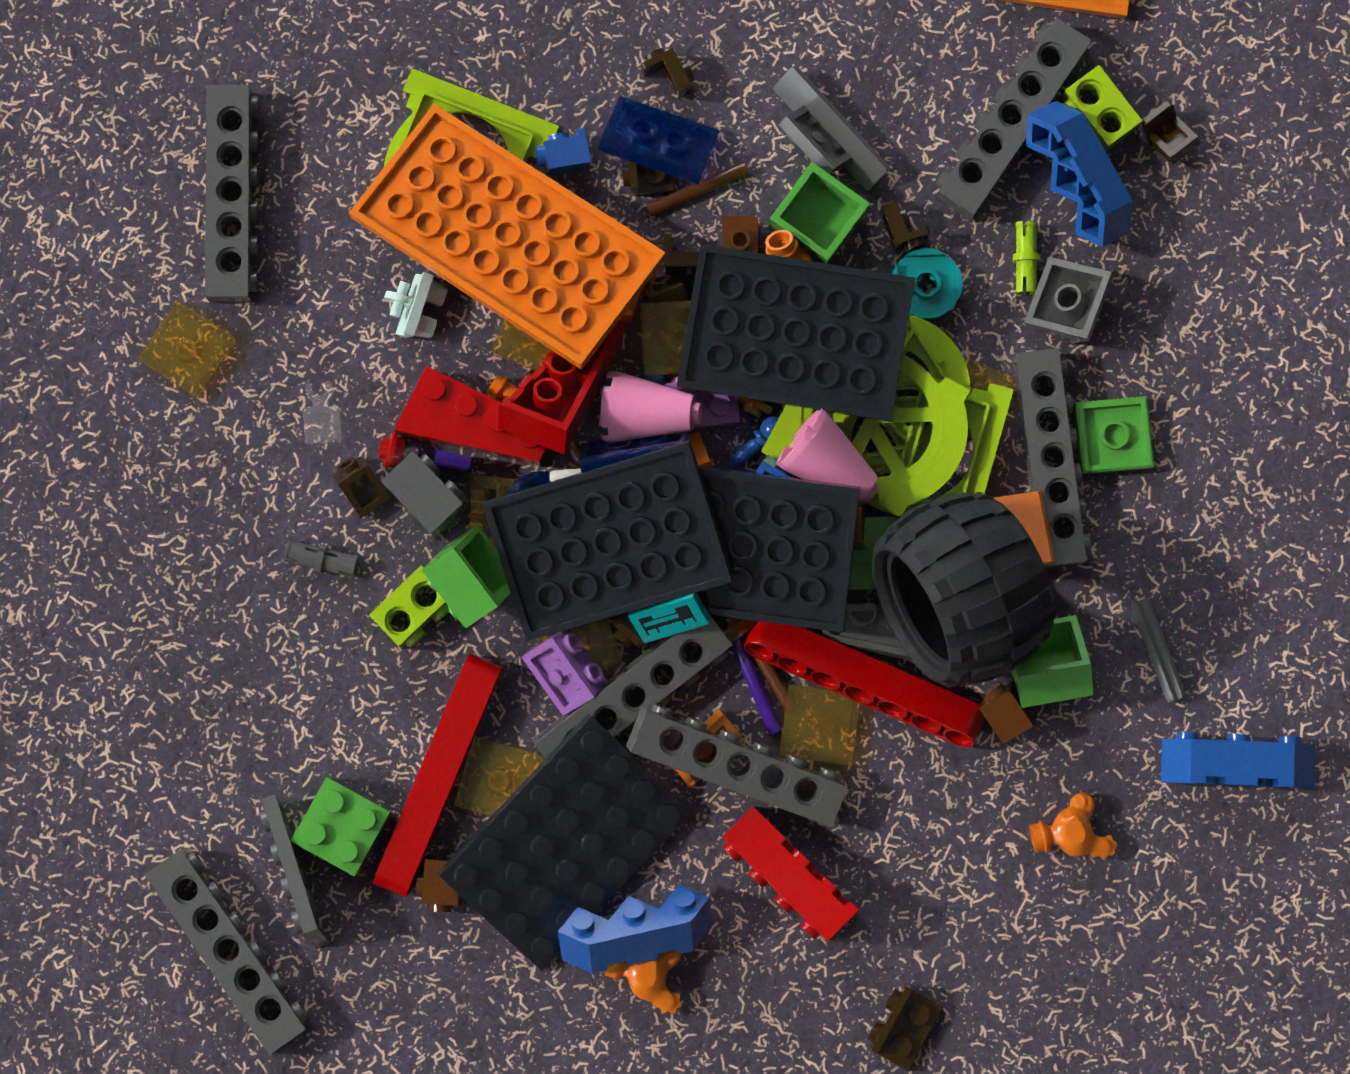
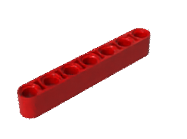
M759 621L751 628L744 644L745 651L759 660L960 747L967 748L974 745L985 717L979 709L980 705L803 627Z
M469 653L373 879L374 885L405 898L408 896L500 679L503 666Z

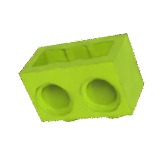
M1100 65L1068 87L1061 97L1064 101L1063 104L1084 113L1105 152L1138 129L1142 122V119ZM1084 90L1091 91L1095 94L1097 102L1092 105L1085 104L1081 101L1079 93ZM1105 118L1113 119L1118 125V131L1114 133L1105 131L1101 126V120Z
M422 565L369 614L401 649L406 644L410 648L413 647L426 634L423 628L432 619L437 623L449 613L447 603L438 592H436L437 598L433 605L429 607L419 605L417 601L418 593L424 588H431L427 583L425 574L422 572L424 568ZM401 612L407 613L410 617L409 627L402 632L394 631L391 626L394 615Z

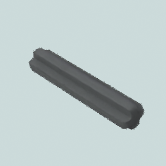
M1142 599L1131 605L1133 615L1166 700L1174 702L1186 696L1185 689L1151 601L1149 599Z

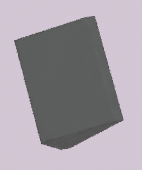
M1048 257L1024 323L1071 344L1090 341L1114 274L1110 271Z

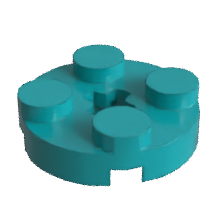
M933 248L913 250L900 260L892 273L916 279L910 315L926 321L939 319L952 311L961 296L963 281L960 269L956 263H953L940 250ZM924 275L929 276L931 282H936V288H932L929 294L923 293V290L917 288L916 282L922 281Z

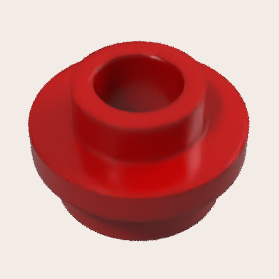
M391 432L388 438H382L377 457L383 459V467L397 466L401 462L405 448V439L399 438L398 434Z

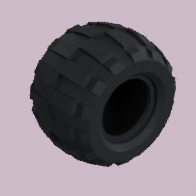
M963 492L934 498L906 512L875 543L872 557V572L883 612L906 654L922 673L935 682L941 683L946 687H954L958 684L969 686L994 680L1019 667L1040 649L1039 644L1050 638V632L1053 630L1055 604L1046 568L1039 552L1022 524L1007 507L991 496L982 492L974 494Z

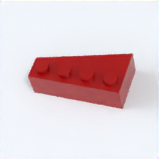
M618 321L582 370L557 353L550 351L542 360L540 367L531 376L527 375L519 383V388L499 404L498 429L565 455L622 347L624 322Z
M426 366L394 428V431L399 436L416 438L541 467L549 451V448L498 429L499 404L501 402Z
M753 806L722 836L727 842L722 848L737 863L743 858L752 867L748 874L762 888L769 884L778 893L774 900L788 914L795 910L804 919L800 926L814 940L821 936L824 940L829 941L859 910L850 901L848 902L837 888L819 873L806 857L795 847L793 848L789 841Z

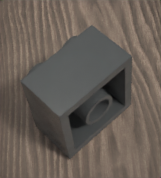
M412 451L381 482L431 536L437 540L467 512L463 504L466 498L450 479L444 484L438 478L442 474L441 471L425 453L419 458Z

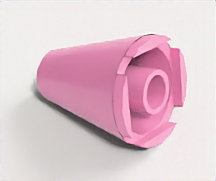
M611 370L608 372L606 378H613L611 386H604L600 417L601 427L608 428V435H602L605 442L614 443L689 432L693 430L694 424H700L702 404L696 402L695 395L620 371Z
M823 409L817 410L795 433V439L790 448L786 445L776 462V465L800 479L861 486L859 502L863 501L865 504L871 500L879 489V486L875 484L878 479L876 473L831 416Z

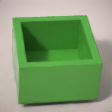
M811 162L770 217L768 228L774 232L778 230L790 231L793 237L797 239L799 248L808 250L816 262L829 264L866 215L870 203Z
M478 524L447 544L422 569L429 586L440 594L447 603L451 615L456 620H459L465 628L496 609L511 593L497 549Z
M1073 615L1054 619L1050 638L1039 644L1040 649L1011 671L1021 708L1092 696L1091 662L1077 616Z
M326 777L291 842L350 875L358 877L393 812L339 782Z

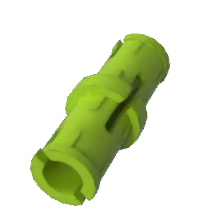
M1023 221L1015 223L1016 253L1013 254V263H1016L1015 294L1027 295V292H1030V295H1034L1037 289V263L1041 262V254L1037 253L1038 222L1026 221L1025 225Z

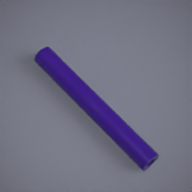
M740 636L732 643L731 648L769 736L783 729L752 658L744 649L745 642L742 636Z

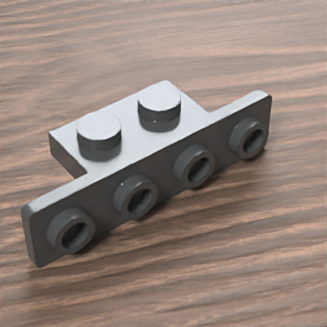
M796 65L791 67L776 83L773 90L793 111L781 121L779 126L784 130L788 139L796 144L811 162L829 174L844 166L866 191L872 189L889 171V165Z

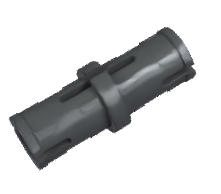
M288 539L283 561L314 568V572L317 573L327 571L354 578L359 556L330 550L327 545L320 544L318 547Z

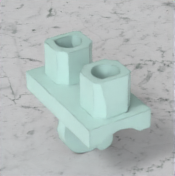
M422 272V275L415 274L408 296L410 284L400 281L397 292L386 291L384 299L393 303L390 316L399 318L404 307L395 333L396 335L404 338L413 336L431 338L433 336L437 320L421 313L425 302L441 307L448 291L446 287L433 281L434 275Z

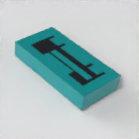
M697 592L629 611L628 615L644 643L708 625L711 617Z

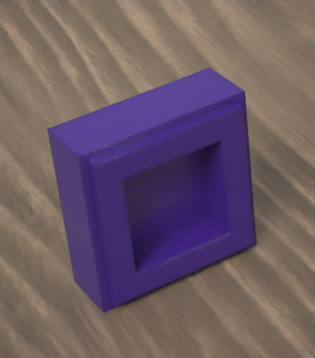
M436 450L434 463L439 469L468 475L472 472L474 462L472 457Z

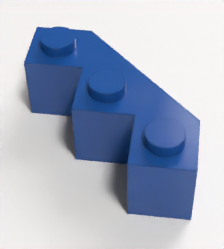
M1054 101L1029 113L1027 118L1026 147L1053 158L1050 190L1078 203L1075 234L1103 247L1130 233L1133 200L1084 113L1058 101Z
M1177 732L1176 739H1162L1161 783L1315 788L1316 745L1301 744V737L1279 736V742L1250 741V735L1228 734V740L1198 739L1199 733Z
M678 885L660 908H656L628 896L609 920L577 907L558 931L562 960L593 974L607 971V965L627 961L629 966L656 960L660 953L677 950L678 954L694 951L712 928L710 897Z

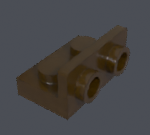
M904 985L901 991L896 988L893 990L885 1005V1008L890 1010L883 1023L878 1020L876 1021L867 1040L872 1042L869 1047L872 1052L908 1071L943 1007Z

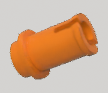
M497 375L486 393L491 395V398L502 402L507 396L510 397L518 387L507 381L509 377L505 376L502 378Z

